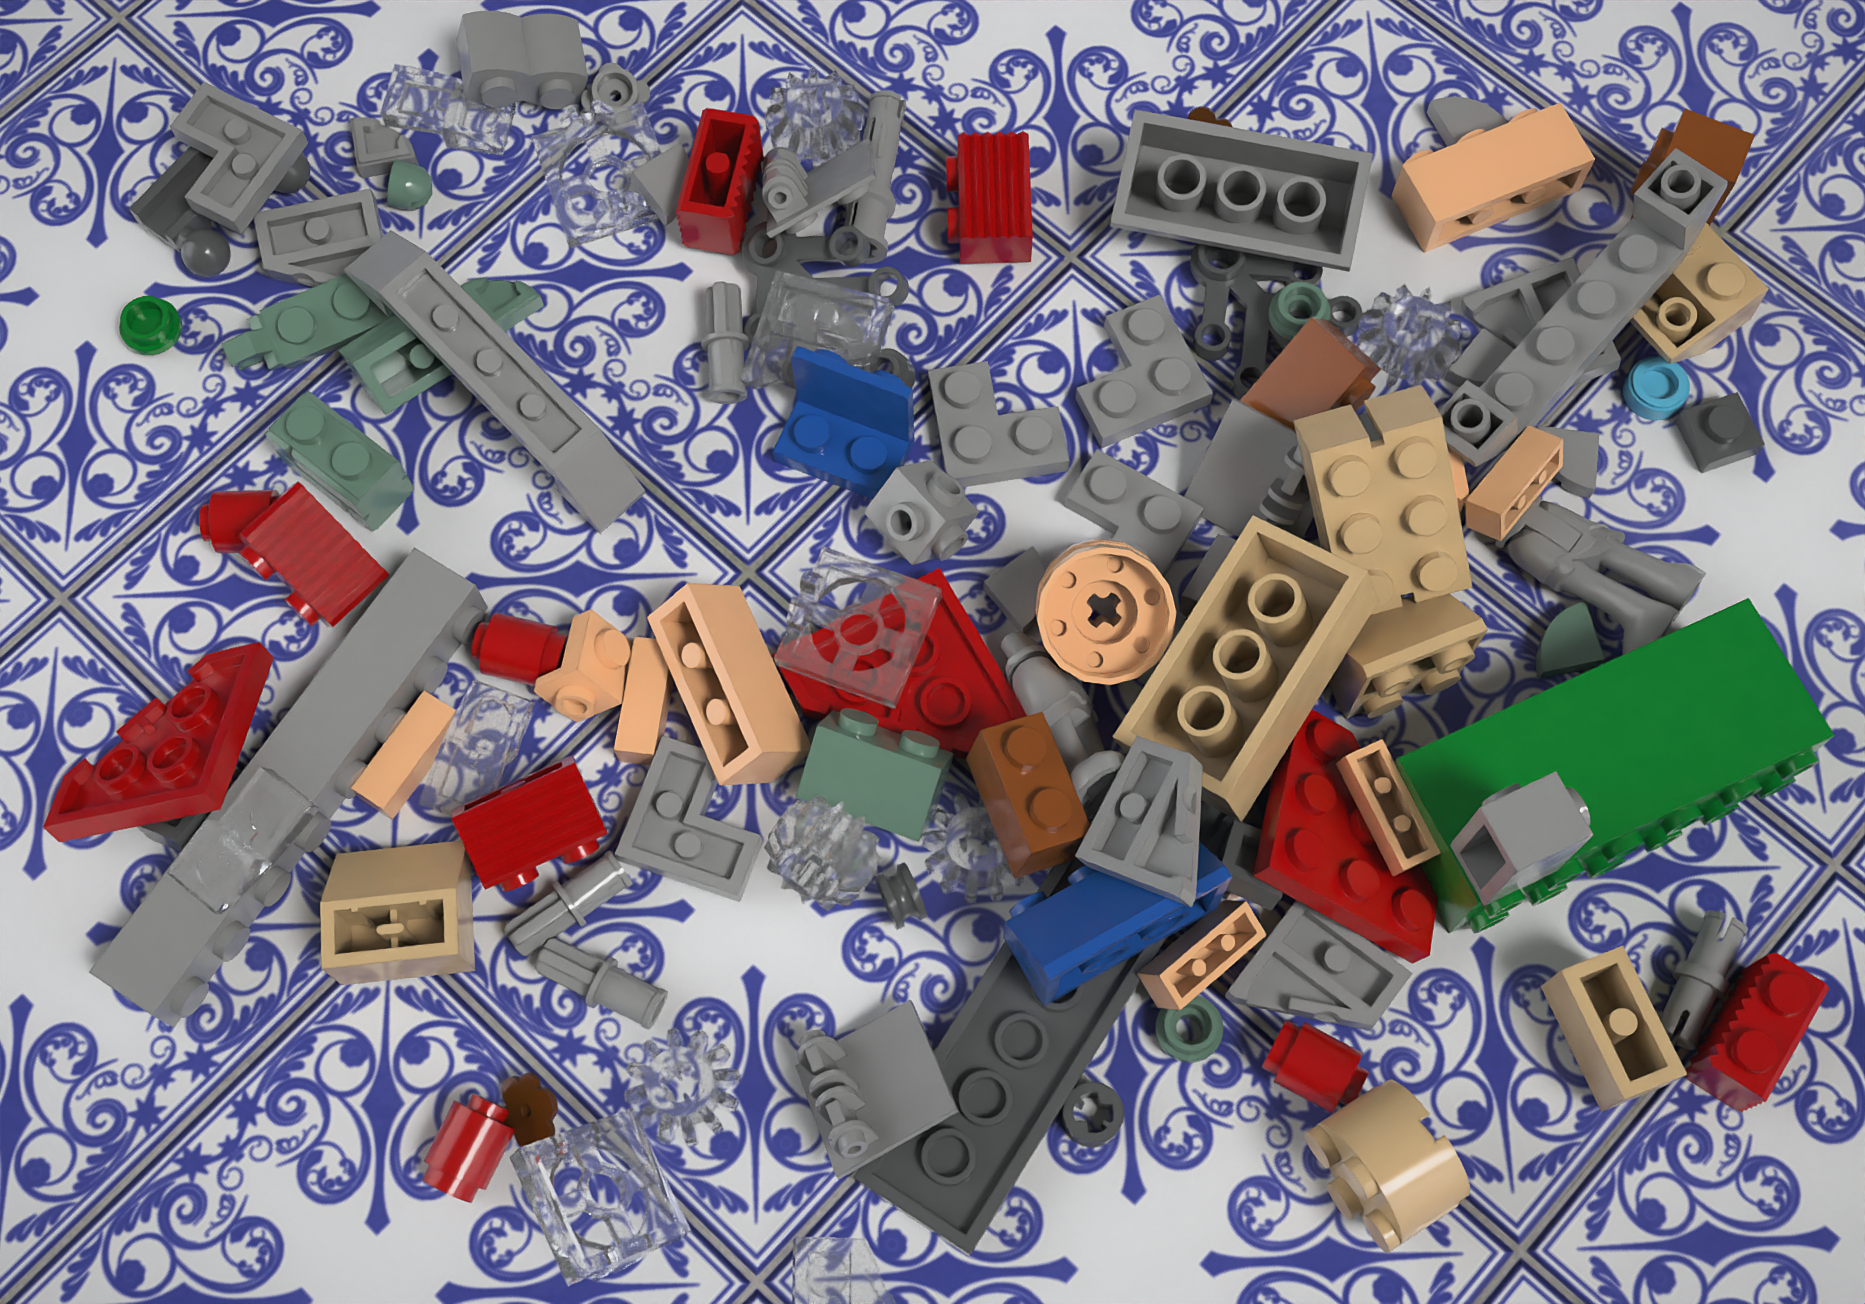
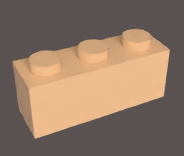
M1561 103L1540 111L1531 108L1517 114L1507 124L1487 132L1484 129L1471 131L1454 145L1436 152L1428 149L1414 154L1402 165L1391 197L1425 253L1580 191L1595 158Z
M687 583L647 617L719 785L772 783L808 756L811 743L740 586Z

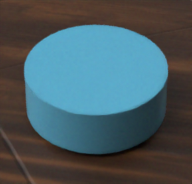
M1660 356L1647 357L1636 363L1623 384V397L1627 406L1638 416L1656 421L1670 418L1676 414L1686 401L1690 391L1689 378L1684 369L1677 363L1668 364Z

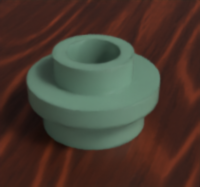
M1294 282L1283 287L1274 295L1269 307V320L1273 329L1280 336L1288 340H1292L1309 320L1294 318L1289 314L1290 311L1300 310L1306 313L1309 319L1313 317L1328 321L1331 314L1330 305L1324 293L1316 285L1308 282Z
M1198 995L1181 1010L1162 1008L1156 1019L1155 1032L1159 1045L1166 1054L1181 1062L1195 1063L1207 1059L1216 1051L1223 1037L1224 1027L1219 1011L1209 1000ZM1188 1018L1196 1021L1201 1029L1200 1037L1194 1041H1187L1181 1038L1176 1029V1025L1180 1020Z

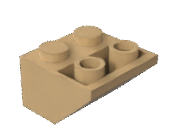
M1705 223L1683 262L1634 315L1630 322L1666 362L1672 364L1704 354L1751 320L1769 288L1721 237Z
M1451 594L1417 603L1410 596L1402 599L1403 607L1370 615L1328 682L1345 719L1365 712L1368 718L1378 717L1403 703L1402 696L1422 688L1426 695H1432L1456 684L1461 679L1460 672L1464 666L1475 658L1474 651L1488 631L1483 619Z
M462 840L336 854L320 901L321 969L341 985L475 971L471 860Z

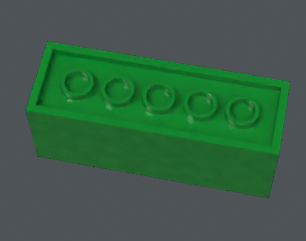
M1747 598L1400 756L1395 761V764L1441 852L1432 859L1420 864L1438 899L1436 910L1449 933L1469 924L1475 934L1510 916L1508 911L1523 903L1526 897L1532 906L1539 905L1567 890L1566 884L1585 872L1589 879L1601 876L1626 861L1624 856L1642 846L1646 852H1651L1672 842L1683 834L1682 829L1699 819L1704 826L1711 824L1737 810L1740 807L1738 805L1739 802L1755 793L1759 799H1763L1781 791L1796 781L1794 776L1820 762L1815 752L1835 735L1754 605ZM1556 771L1565 787H1571L1576 790L1585 802L1591 820L1589 828L1594 835L1556 872L1484 906L1450 844L1477 810L1482 807L1481 803L1485 799L1513 784L1519 783L1521 787H1524Z

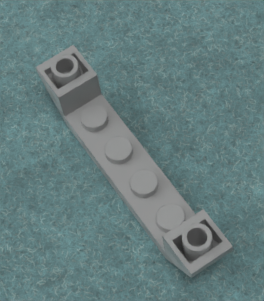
M1675 148L1634 193L1633 218L1484 384L1478 388L1466 380L1439 410L1443 420L1447 447L1471 465L1477 467L1507 451L1528 425L1535 427L1683 262L1726 190L1728 181Z
M390 230L344 269L345 273L387 316L394 312L555 478L557 491L599 534L645 494V489L598 426L425 250Z

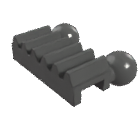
M190 146L129 210L140 225L180 252L185 266L191 272L203 277H212L220 274L227 268L231 258V250L224 236L217 231L211 230L212 220L192 210L185 199V195L213 159V157ZM303 153L300 154L275 188L276 191L294 193L307 184L310 177V164Z

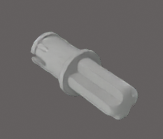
M720 281L715 282L705 292L707 335L702 338L701 346L708 353V398H710V401L718 404H734L742 402L747 398L744 351L750 347L749 337L743 334L741 289L737 284Z
M609 850L602 858L564 884L560 885L558 881L552 883L555 890L507 922L504 927L505 933L521 955L529 956L544 946L550 938L557 937L578 922L581 927L587 924L584 919L585 916L626 887L632 886L633 883Z
M550 938L537 957L535 969L538 974L586 997L587 1006L595 1008L600 1004L641 1024L647 1030L651 1029L655 1024L668 997L667 990L659 989L617 968L618 961L610 957L603 961L558 938Z

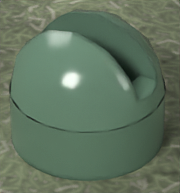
M395 159L388 183V206L411 210L419 209L426 205L432 196V179L424 167L415 163Z

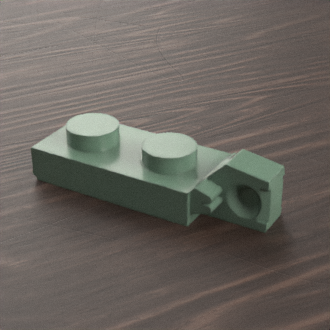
M345 273L260 310V314L247 319L252 329L251 331H246L222 343L230 365L238 367L239 370H245L263 361L266 362L268 369L271 371L281 367L292 369L349 344L394 316L395 313L393 312L387 316Z

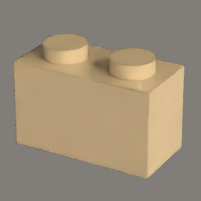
M1623 946L1562 969L1541 986L1601 1112L1662 1088L1687 1075Z

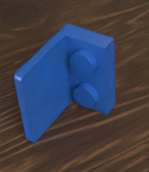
M796 346L791 356L797 401L772 451L774 462L874 499L894 470L905 465L915 443L913 390L906 386L900 378L889 372L875 370L871 373L849 365L844 358L830 350L816 349L812 351Z

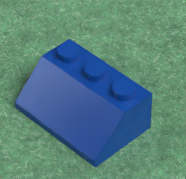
M1199 841L1196 899L1192 907H1189L1084 865L1068 877L1067 880L1071 886L1049 898L1044 891H1039L1014 905L1009 910L1012 918L1004 924L1003 938L1044 1007L1215 911L1232 876L1226 866Z

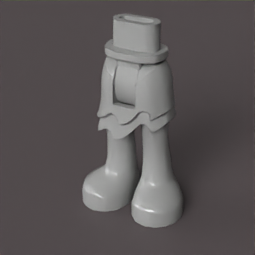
M1540 496L1534 500L1502 541L1497 540L1495 543L1501 549L1508 544L1507 551L1514 563L1542 584L1548 585L1556 592L1566 591L1582 598L1619 622L1624 629L1623 655L1663 637L1706 575V572L1689 563H1668L1623 544L1625 541V534L1623 532L1609 529V526L1588 520L1563 506L1542 501ZM1604 566L1645 590L1651 598L1641 595L1601 574L1602 567Z
M1020 632L1011 633L1001 643V648L1008 658L1005 670L1009 684L1013 688L1027 716L1043 711L1076 794L1080 799L1088 821L1095 818L1125 758L1117 751L1104 750L1096 723L1099 721L1098 716L1093 710L1094 705L1078 678L1061 669L1045 647L1040 646L1034 639Z

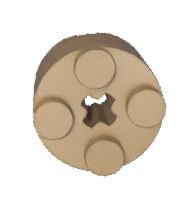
M1391 1079L1379 1086L1373 1087L1305 1132V1139L1311 1151L1324 1167L1330 1169L1335 1178L1327 1184V1190L1332 1200L1347 1219L1352 1220L1360 1215L1369 1234L1385 1253H1390L1455 1209L1470 1194V1184L1465 1169L1446 1135L1435 1141L1427 1128L1420 1122L1428 1117L1430 1113L1409 1090Z

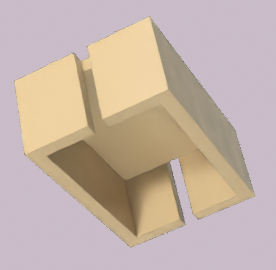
M1422 385L1364 400L1366 413L1381 437L1380 440L1370 442L1369 435L1351 404L1293 420L1321 548L1368 571L1379 599L1370 615L1403 607L1401 595L1411 593L1415 603L1472 588L1443 420Z

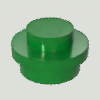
M153 296L138 297L130 301L121 313L120 335L132 351L141 355H157L167 351L178 341L182 332V319L176 308L168 301Z

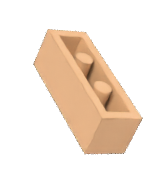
M1528 425L1466 499V527L1502 541L1562 468L1564 439Z
M634 636L614 745V752L619 762L651 765L662 735L664 736L674 679L657 639Z
M424 690L351 789L362 801L393 820L463 726L464 722L458 712Z
M1383 739L1344 756L1336 763L1392 876H1396L1426 862L1441 853Z
M1223 900L1215 911L1200 919L1141 969L1137 975L1157 1008L1181 1010L1267 934L1247 901Z

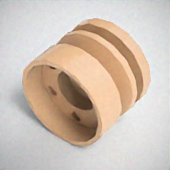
M1097 538L1074 544L1051 561L1038 584L1035 611L1043 645L1061 669L1084 682L1113 685L1136 679L1160 661L1173 639L1176 608L1170 585L1146 554L1125 542ZM1111 592L1117 595L1112 602L1117 614L1112 619L1104 615L1098 616L1095 620L1089 618L1092 613V608L1088 602L1089 597L1096 594L1104 599Z

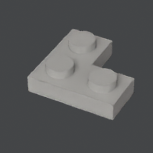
M206 82L201 84L170 125L177 140L213 157L212 161L185 195L189 206L197 213L241 235L308 145V141L301 129Z
M1160 294L1105 317L1104 328L1125 368L1077 387L1075 397L1101 449L1211 404L1213 392Z
M988 361L928 370V383L944 471L955 478L962 487L1060 473L1069 470L1070 460L1059 406L998 415Z
M1096 449L1066 495L1064 506L1114 534L1111 540L1125 542L1146 554L1163 577L1166 576L1198 525L1204 511L1202 506ZM1111 592L1107 597L1114 600L1117 595Z
M662 735L616 849L615 856L620 862L740 902L763 840L759 834L705 817L718 781L704 749Z

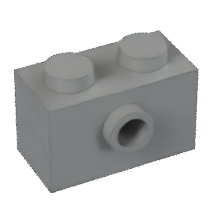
M1555 771L1524 787H1521L1519 783L1513 784L1485 799L1481 803L1482 807L1477 810L1450 844V847L1485 906L1556 872L1594 834L1589 828L1590 814L1582 797L1573 788H1566Z

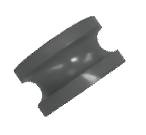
M905 862L897 865V871L892 876H886L882 872L874 875L877 888L896 930L905 927L904 922L910 916H916L919 920L928 916L918 887Z
M1087 1082L1080 1084L1071 1091L1062 1108L1061 1120L1064 1131L1072 1141L1082 1147L1097 1148L1104 1146L1116 1137L1123 1123L1124 1107L1121 1098L1114 1089L1104 1083ZM1084 1098H1097V1104L1100 1109H1110L1112 1115L1111 1123L1103 1120L1101 1124L1103 1131L1090 1133L1085 1121H1075L1073 1115L1074 1107L1082 1110L1085 1103L1082 1100Z

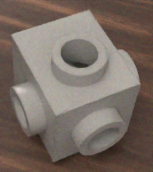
M932 460L897 467L865 509L864 513L887 537L889 547L897 555L907 559L911 565H915L936 558L944 561L956 554L968 540L969 535L965 530L979 514V511L965 497V490L962 485L952 476L943 473Z

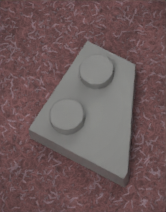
M371 188L261 211L254 217L263 268L269 277L311 287L345 274L344 269L383 237L376 197Z

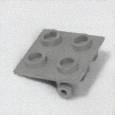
M870 138L865 139L807 173L797 156L790 149L785 147L771 149L763 160L762 198L767 206V235L769 238L784 230L787 234L797 233L812 224L818 217L817 212L837 201L839 205H846L864 195L870 188L869 183L876 179L873 148Z
M1233 398L1184 497L1204 508L1203 518L1238 537L1251 517L1255 516L1303 539L1314 518L1296 431L1242 401Z
M911 1000L837 1042L833 1038L826 1036L822 1030L809 1031L799 1040L800 1048L797 1051L799 1064L795 1065L838 1179L845 1177L959 1112Z

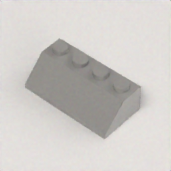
M1135 109L1110 227L1349 272L1373 153Z

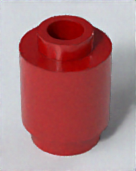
M277 490L213 492L209 504H203L200 508L199 526L202 539L205 542H211L215 552L218 554L239 553L246 544L237 535L280 496Z
M496 612L489 623L481 622L478 625L473 638L471 655L473 659L479 660L481 674L535 687L537 678L561 668L568 635L559 634L558 628L553 625Z
M1288 1020L1284 1022L1261 1067L1276 1075L1274 1083L1331 1114L1339 1102L1346 1106L1357 1098L1369 1074V1071L1358 1066L1363 1055L1361 1051L1306 1022L1303 1023L1302 1027H1299Z
M472 1094L467 1105L454 1100L424 1159V1162L429 1166L422 1181L455 1198L472 1203L479 1188L487 1189L516 1130L504 1123L510 1111L476 1094Z

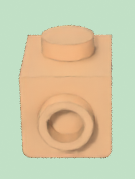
M592 609L574 616L561 668L537 678L534 692L554 706L561 714L576 722L622 704L633 641Z

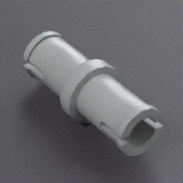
M1714 910L1705 912L1703 924L1687 960L1677 962L1672 974L1677 982L1660 1021L1671 1040L1680 1018L1686 1020L1676 1046L1685 1049L1695 1050L1697 1048L1699 1036L1716 998L1722 999L1725 997L1730 986L1725 977L1743 937L1748 932V927L1743 922L1732 917L1723 940H1716L1718 931L1725 918V913Z

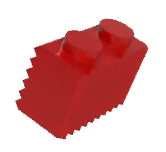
M712 108L702 110L675 211L678 214L676 219L679 220L680 238L683 239L682 244L686 247L729 255H736L741 252L740 243L744 241L742 233L746 231L745 223L749 221L750 203L754 201L753 192L757 191L758 172L762 171L761 162L764 160L759 121L754 115Z
M1000 131L995 134L985 132L982 135L977 132L971 135L965 132L959 134L957 156H946L947 192H958L959 207L947 208L948 244H960V264L1031 262L1033 234L1029 134L1024 131L1018 134L1012 131L1007 134H1003Z
M299 481L290 486L237 535L246 544L238 553L242 559L265 581L275 574L292 591L284 599L286 603L311 627L321 620L327 627L333 628L389 576L387 571L371 557L359 542L343 528Z
M573 755L520 778L513 783L495 789L477 799L471 800L464 805H460L452 810L451 816L453 824L485 890L497 884H500L503 892L519 888L539 876L536 866L558 856H561L564 864L580 860L598 850L600 846L597 838L608 834L605 823Z
M1778 953L1767 954L1740 971L1742 977L1734 982L1736 988L1728 992L1729 999L1722 1003L1723 1010L1715 1014L1717 1021L1709 1025L1711 1032L1703 1036L1704 1043L1696 1048L1698 1054L1690 1058L1692 1065L1685 1069L1687 1073L1685 1077L1688 1081L1732 1109L1742 1113L1744 1110L1747 1111L1748 1108L1752 1109L1757 1104L1766 1103L1830 989L1825 982Z

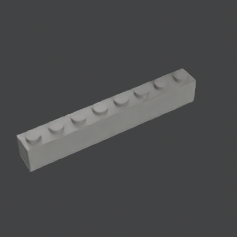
M413 548L229 788L221 810L212 811L90 969V974L152 1016L172 1027H175L181 1018L190 1016L200 1007L209 990L207 983L223 962L232 960L241 952L249 939V927L265 906H272L285 893L291 881L290 872L304 853L314 851L324 841L331 827L330 819L343 801L356 796L351 789L353 784L422 692L425 690L431 694L438 688L447 673V662L462 643L468 644L473 640L478 625L485 621V611L488 609L475 584L417 548Z

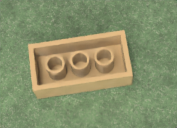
M1252 516L1113 735L1114 740L1126 755L1136 736L1190 753L1203 765L1201 800L1242 823L1379 602L1368 571L1258 517Z

